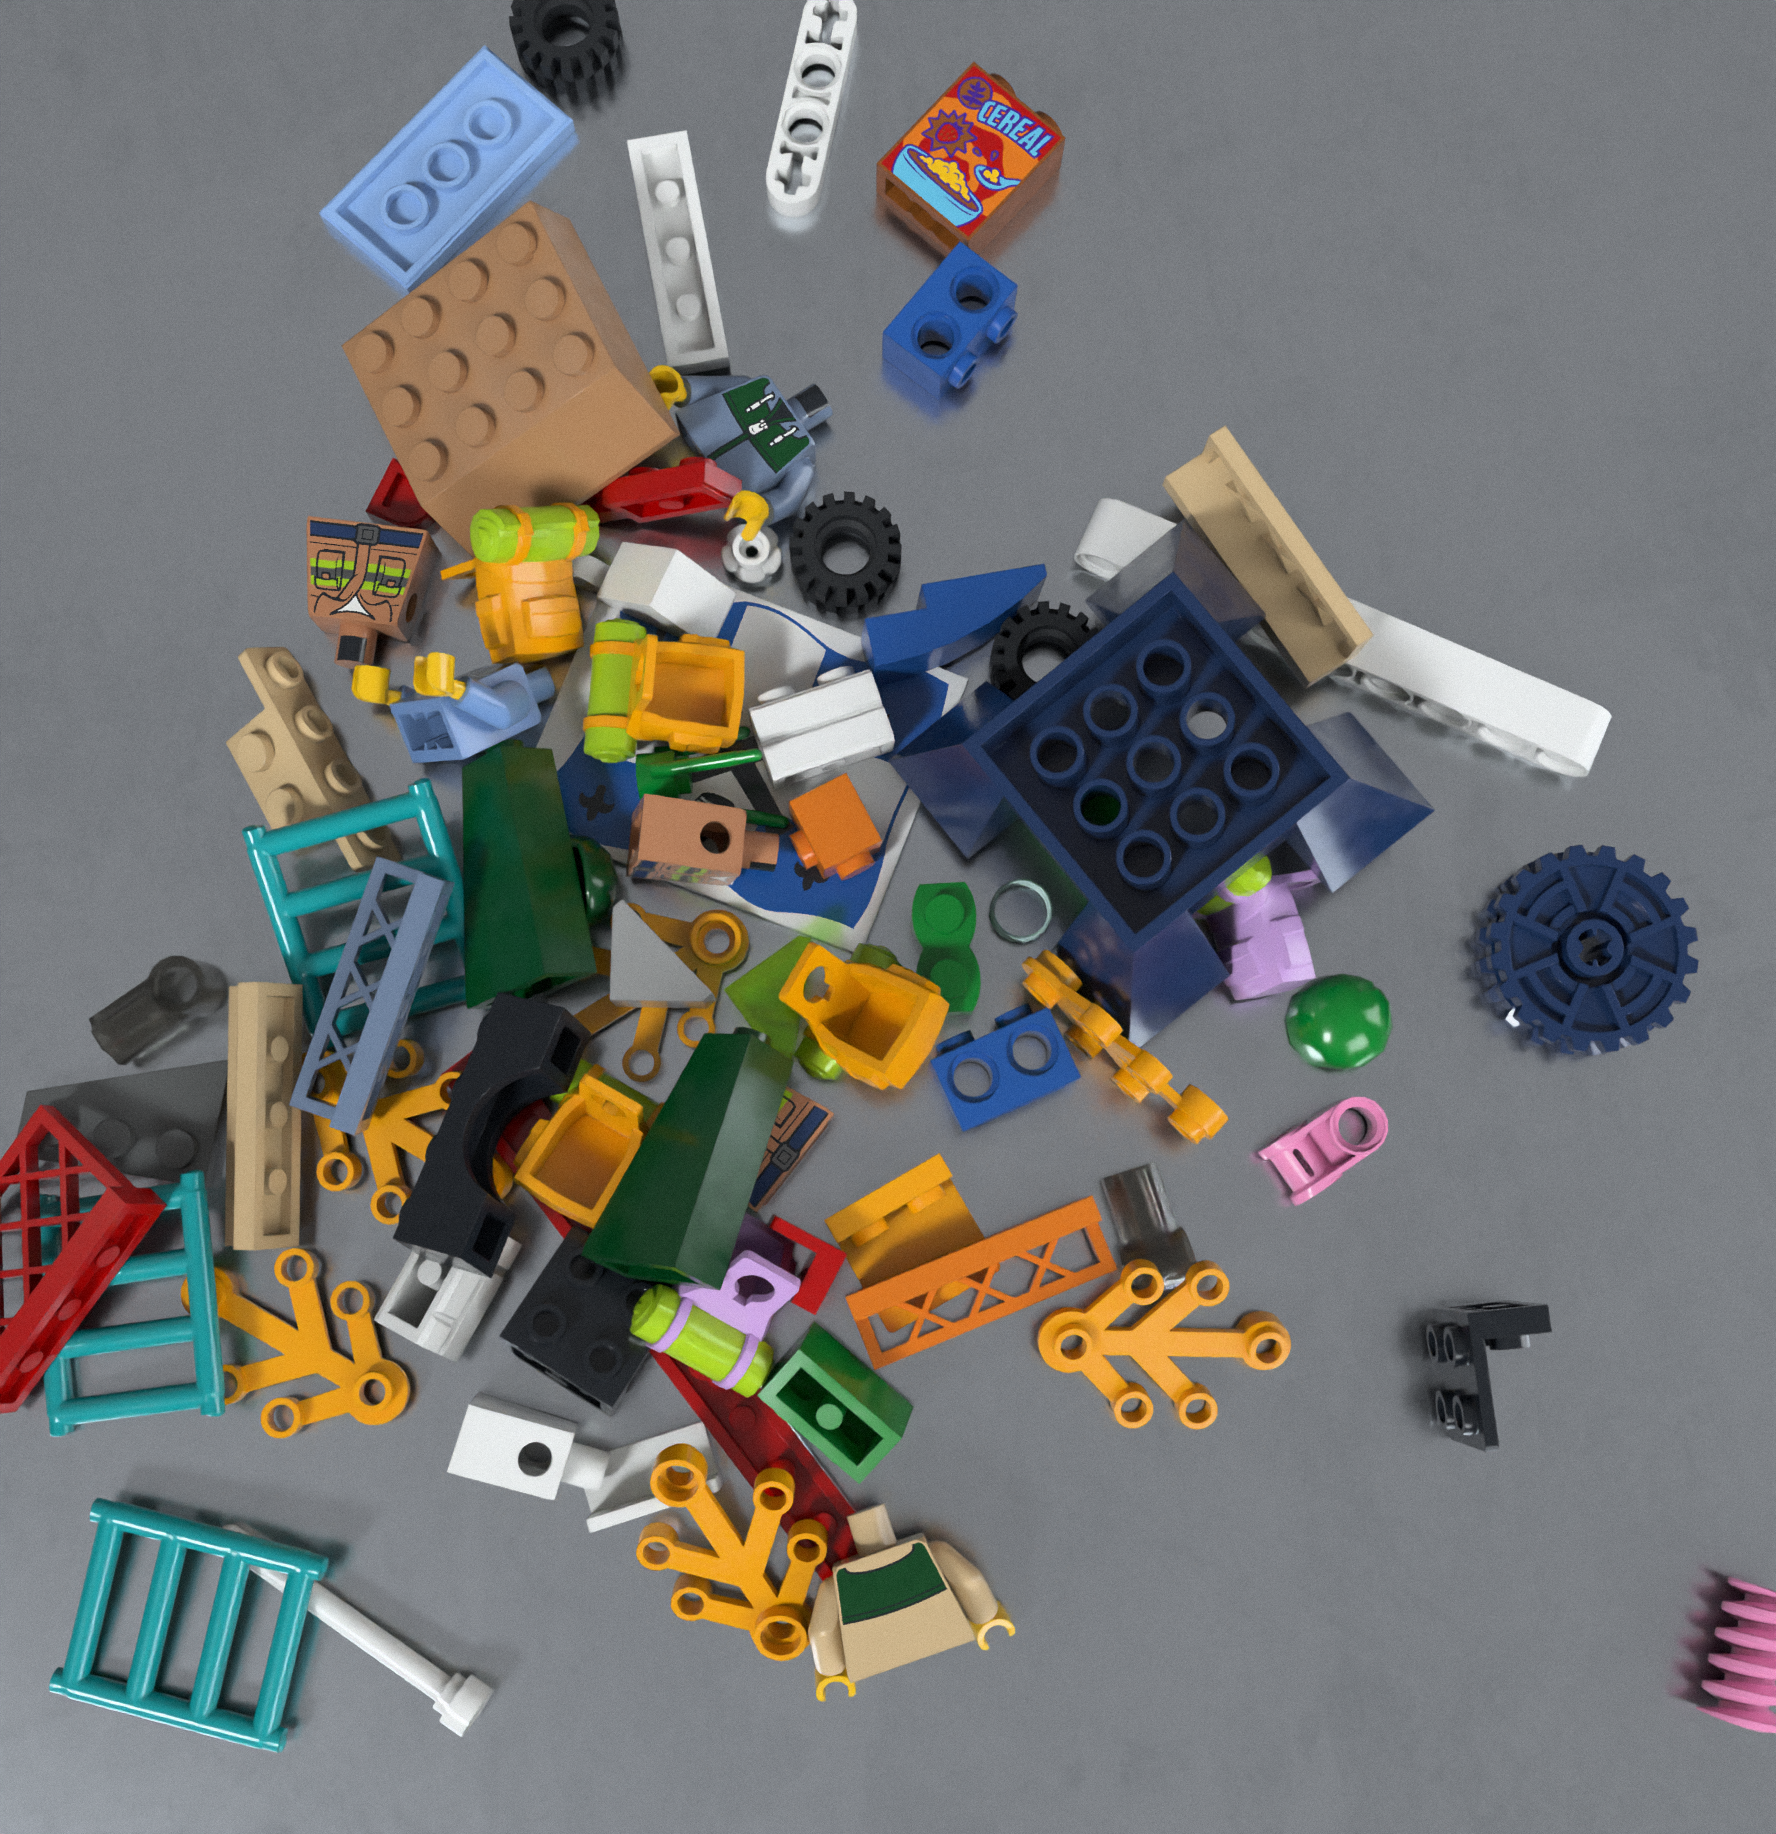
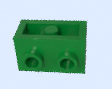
M815 1321L774 1365L757 1395L779 1417L794 1427L858 1484L865 1479L902 1439L914 1406Z

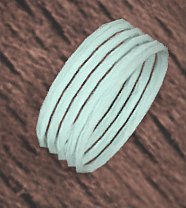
M1015 879L1006 882L997 889L991 900L989 915L994 929L1000 936L1011 942L1025 943L1035 940L1045 932L1052 919L1053 906L1049 894L1041 885L1032 880ZM1015 886L1030 887L1037 891L1044 899L1047 908L1046 922L1036 933L1027 936L1012 935L1005 931L997 922L994 912L995 902L1006 889Z

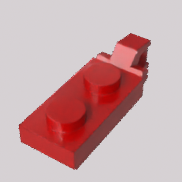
M687 457L681 459L679 466L665 469L651 467L633 468L629 470L628 476L617 478L580 505L591 507L598 514L599 523L626 518L638 523L729 507L733 497L742 491V480L718 468L717 463L712 459Z

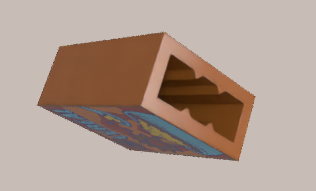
M973 62L877 162L876 193L946 252L950 253L960 241L976 254H979L1061 167L1066 138L1062 135L1057 123L1049 115L1042 111L1034 112L1017 98L1012 86L1002 76L996 73L988 74L978 64Z

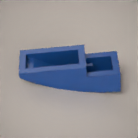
M1045 563L922 584L916 610L865 618L861 645L866 668L872 672L876 686L911 678L945 665L981 646L995 636L996 633L1000 632L1002 623L1009 616L1012 619L1015 618L1019 608L1026 605L1029 607L1039 598L1047 577Z

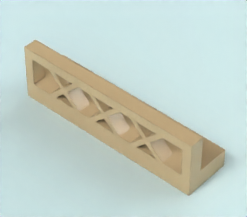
M1226 425L1209 435L1202 454L1165 477L1162 486L1190 526L1266 613V617L1259 624L1304 689L1359 654L1374 636Z
M240 982L238 986H229L225 1246H233V1250H264L299 1246L301 1109L292 1107L289 1103L302 1069L303 985Z

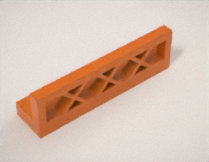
M1093 1196L1082 1197L845 1295L874 1370L1117 1270L1098 1223L1102 1221V1217ZM1082 1228L1085 1229L1098 1260L1097 1263L1075 1272L1049 1262L1058 1239ZM1047 1243L1042 1258L1027 1253V1251ZM1018 1256L1038 1265L1027 1292L1011 1297L989 1287L997 1265L1002 1261ZM987 1268L981 1283L966 1277ZM1046 1269L1063 1276L1040 1286ZM958 1281L977 1289L978 1292L968 1316L951 1322L928 1312L939 1287ZM927 1293L921 1308L906 1302ZM986 1294L1003 1300V1302L979 1311ZM893 1306L918 1315L908 1341L881 1351L868 1319L869 1316ZM925 1319L942 1326L918 1336Z

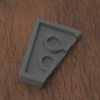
M228 1059L27 1091L17 1136L40 1105H51L121 1173L180 1182V1174L198 1169L204 1172L205 1187L212 1188L227 1116ZM48 1132L38 1146V1159L59 1163L58 1140ZM78 1160V1166L83 1165V1164Z

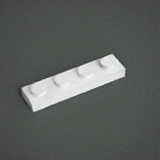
M687 130L627 140L667 365L677 371L679 375L730 367Z

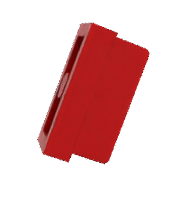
M772 1214L767 1223L769 1228L811 1250L797 1276L801 1281L799 1291L790 1301L816 1315L847 1253L785 1219Z

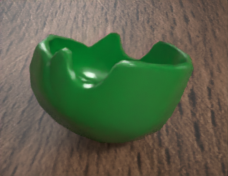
M1343 973L1321 976L1308 982L1293 995L1286 1016L1290 1043L1308 1063L1316 1067L1341 1070L1352 1069L1358 1066L1364 1067L1384 1052L1393 1028L1390 1002L1382 989L1375 987L1372 981L1361 976Z

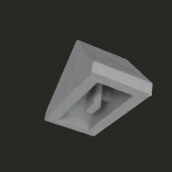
M623 899L613 907L610 1001L616 1007L708 1008L716 1001L710 989Z

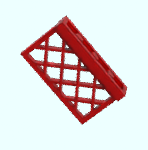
M40 1105L0 1160V1414L16 1412L167 1206L151 1188L135 1187L51 1105ZM50 1132L58 1140L59 1169L39 1171L38 1146L46 1134ZM78 1160H79L83 1165L78 1166ZM93 1174L107 1189L90 1212L80 1213L79 1175ZM60 1178L61 1216L40 1218L39 1181ZM20 1184L21 1221L1 1223V1197L10 1185ZM61 1225L62 1251L52 1265L42 1266L41 1227ZM22 1230L23 1268L3 1271L2 1233ZM23 1277L24 1304L14 1317L4 1318L3 1279Z

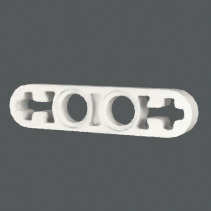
M807 0L803 9L766 171L767 197L770 205L779 214L787 217H801L810 213L816 207L821 196L857 35V8L853 0ZM828 13H835L839 15V21H836L833 26L830 46L822 43V21L827 19ZM824 64L834 71L835 77L826 86L813 87L808 85L801 75L810 65ZM811 118L822 126L823 131L816 140L800 142L790 135L789 129L796 120ZM794 159L803 162L801 167L802 186L797 188L795 195H789L785 193L784 184H788L791 180Z

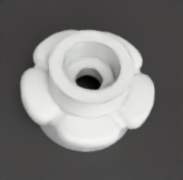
M745 523L734 527L726 537L728 543L721 550V558L727 571L733 572L739 580L747 583H756L765 580L778 570L783 554L782 550L777 546L779 541L777 534L768 526H762L753 541L748 542L741 537V533L746 526ZM754 547L758 550V553L754 557H749L746 554V550Z

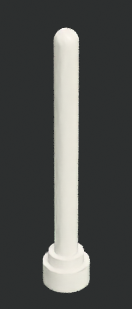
M228 1524L222 1527L228 1530L248 1534L237 1525ZM250 1565L251 1571L282 1593L284 1592L288 1574ZM314 1580L307 1610L435 1700L433 1709L442 1714L439 1722L460 1737H463L485 1707L494 1689L473 1674L467 1679L459 1673H456L453 1677L449 1676Z

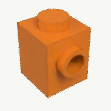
M847 773L789 801V815L798 830L789 835L806 870L816 865L823 880L838 873L841 881H844L864 872L875 864L872 855L880 851L882 839Z

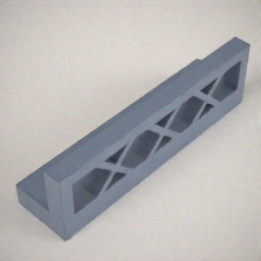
M376 857L289 1103L290 1106L330 1119L329 1127L351 1135H357L368 1129L451 896L454 882L383 857ZM388 874L415 883L403 918L392 923L379 900ZM375 914L381 928L367 934ZM386 936L391 946L387 964L381 980L369 985L358 963L362 947ZM353 976L359 990L345 996ZM363 997L370 1012L359 1042L347 1047L336 1021L341 1007ZM331 1038L337 1052L324 1058ZM341 1059L348 1074L337 1105L310 1096L319 1069Z

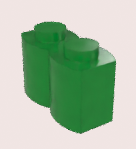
M965 882L919 884L912 905L910 920L911 936L915 949L920 956L916 974L924 976L941 988L940 996L950 1004L945 1020L970 1019L980 994L981 977L979 965L970 948L976 928V906L973 895Z

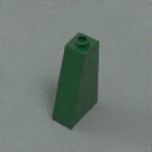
M516 739L504 740L485 749V755L462 768L465 999L467 1009L491 1008L497 992L536 1000L597 972L553 751L547 748L525 747L523 741Z
M736 1027L733 1034H703L585 1242L582 1256L627 1278L721 1290L794 1064L793 1060L771 1047L772 1039L768 1035L747 1027Z

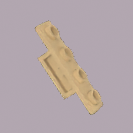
M285 647L246 648L238 655V659L265 709L227 740L226 744L271 828L276 829L370 803L371 800L362 786V780L358 771L350 764L333 732L330 719L318 705L304 679L300 664L292 657L290 651ZM387 825L336 839L348 864L355 872L372 869L377 856L394 862H398L401 859L391 839V833Z

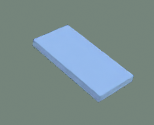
M484 45L319 212L323 223L408 295L439 271L575 131L573 120Z

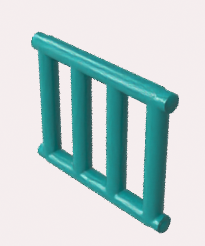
M420 778L414 783L407 785L409 792L269 831L266 830L265 824L250 825L241 831L291 983L303 985L302 1016L311 1038H313L325 1004V998L318 977L336 972L346 943L309 953L297 917L362 899L372 869L289 892L277 855L416 817L427 854L397 863L455 883L446 907L447 914L443 915L433 945L455 939L465 970L464 880L430 778ZM388 874L382 893L415 883ZM386 936L362 947L358 959L359 965L389 957L391 946ZM465 975L419 987L408 1017L466 1001ZM366 1002L340 1010L336 1024L342 1036L364 1029L370 1012ZM331 1038L328 1043L327 1049L334 1046Z
M190 1170L185 1174H180V1182L145 1187L151 1188L167 1204L163 1211L181 1209L184 1248L129 1256L108 1285L187 1275L190 1315L75 1331L44 1373L46 1411L49 1418L51 1436L61 1437L69 1432H74L76 1424L200 1409L201 1416L208 1415L209 1417L221 1416L226 1412L208 1194L202 1170ZM40 1194V1218L61 1216V1201H56V1195ZM103 1194L79 1198L80 1213L90 1212ZM61 1225L41 1227L42 1266L52 1265L62 1251ZM193 1341L196 1382L74 1398L71 1358Z
M100 1497L96 1498L91 1506L90 1521L98 1523L67 1656L64 1668L58 1667L54 1671L49 1683V1691L65 1695L70 1699L256 1749H266L281 1753L287 1743L288 1728L282 1727L280 1724L314 1580L321 1581L328 1568V1557L311 1553L309 1550L129 1503L111 1501ZM124 1532L161 1541L127 1683L91 1674ZM187 1548L224 1558L190 1700L154 1691ZM250 1565L288 1574L254 1717L217 1708Z

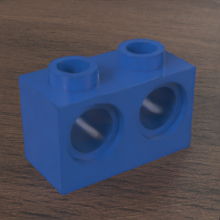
M959 241L883 331L882 357L937 400H940L951 385L959 389L969 380L980 362L977 354L988 341L992 340L996 344L999 343L1012 328L1018 316V313L1014 310L1018 285ZM966 296H977L982 298L988 305L981 309L971 310L962 306L959 300ZM937 340L945 343L950 350L942 355H930L924 352L920 346L927 341Z
M1029 1003L995 1018L994 1021L998 1028L996 1031L975 1040L971 1030H968L936 1045L940 1056L930 1060L928 1066L960 1135L1071 1085L1082 1078L1049 1008L1046 1007L1033 1013ZM1022 1036H1034L1040 1039L1047 1049L1045 1065L1033 1070L1020 1066L1013 1056L1015 1040ZM966 1062H975L982 1065L987 1070L990 1078L988 1090L984 1094L975 1097L961 1093L954 1083V1071L959 1065Z

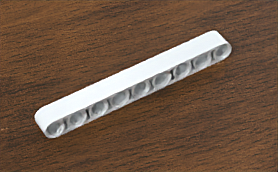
M1100 499L1074 554V560L1088 572L1109 581L1177 524L1119 500ZM1348 598L1374 636L1357 656L1328 675L1553 771L1574 777L1588 776L1612 717L1610 712L1603 706ZM1259 623L1241 637L1279 653Z

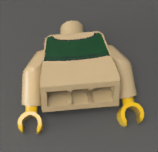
M885 1503L860 1510L846 1516L858 1554L833 1564V1575L826 1578L818 1587L808 1628L815 1664L816 1697L821 1702L826 1701L825 1686L831 1682L844 1683L848 1686L849 1697H853L856 1694V1681L963 1645L975 1639L982 1650H988L989 1645L984 1635L989 1628L995 1625L1005 1626L1011 1637L1015 1634L1014 1625L1000 1601L996 1600L982 1572L947 1542H928L923 1532L896 1540Z

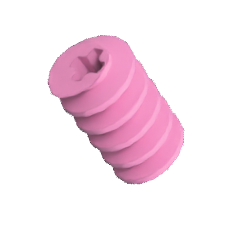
M1729 1576L1727 1583L1745 1595V1597L1741 1601H1722L1721 1609L1737 1620L1738 1625L1737 1627H1716L1714 1635L1732 1649L1731 1653H1709L1708 1662L1723 1672L1725 1677L1724 1680H1702L1701 1688L1716 1698L1718 1705L1696 1706V1709L1746 1729L1761 1733H1776V1714L1769 1709L1770 1706H1776V1591Z

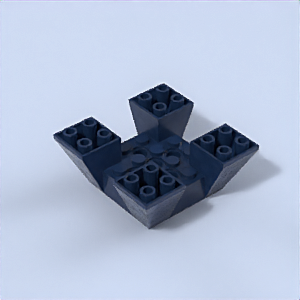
M1185 519L1085 600V603L1105 627L1014 701L992 684L985 681L888 760L967 859L1020 818L1088 901L1087 905L1050 952L1061 959L1081 980L1083 985L1077 990V993L1104 1009L1123 1029L1120 1035L1139 1048L1230 976L1191 915L1284 840L1290 844L1332 894L1435 811L1350 711L1305 726L1235 642L1266 617V613ZM1107 704L1122 705L1130 712L1129 720L1117 730H1103L1093 722L1095 714L1101 707ZM1201 712H1213L1223 718L1226 728L1215 738L1202 739L1190 731L1188 724L1195 715ZM1150 754L1164 755L1173 763L1174 768L1166 779L1160 782H1147L1141 779L1135 772L1137 764L1143 757ZM1098 796H1109L1117 800L1121 805L1117 818L1103 826L1093 825L1086 821L1083 813L1088 802ZM1194 804L1205 805L1215 813L1217 822L1207 833L1201 835L1190 834L1183 830L1178 823L1181 812Z

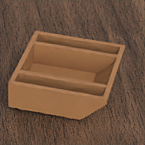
M531 200L341 345L421 507L473 558L476 556L470 542V525L473 516L480 509H493L497 505H516L518 507L550 506L553 503L559 502L580 505L680 435L570 219Z

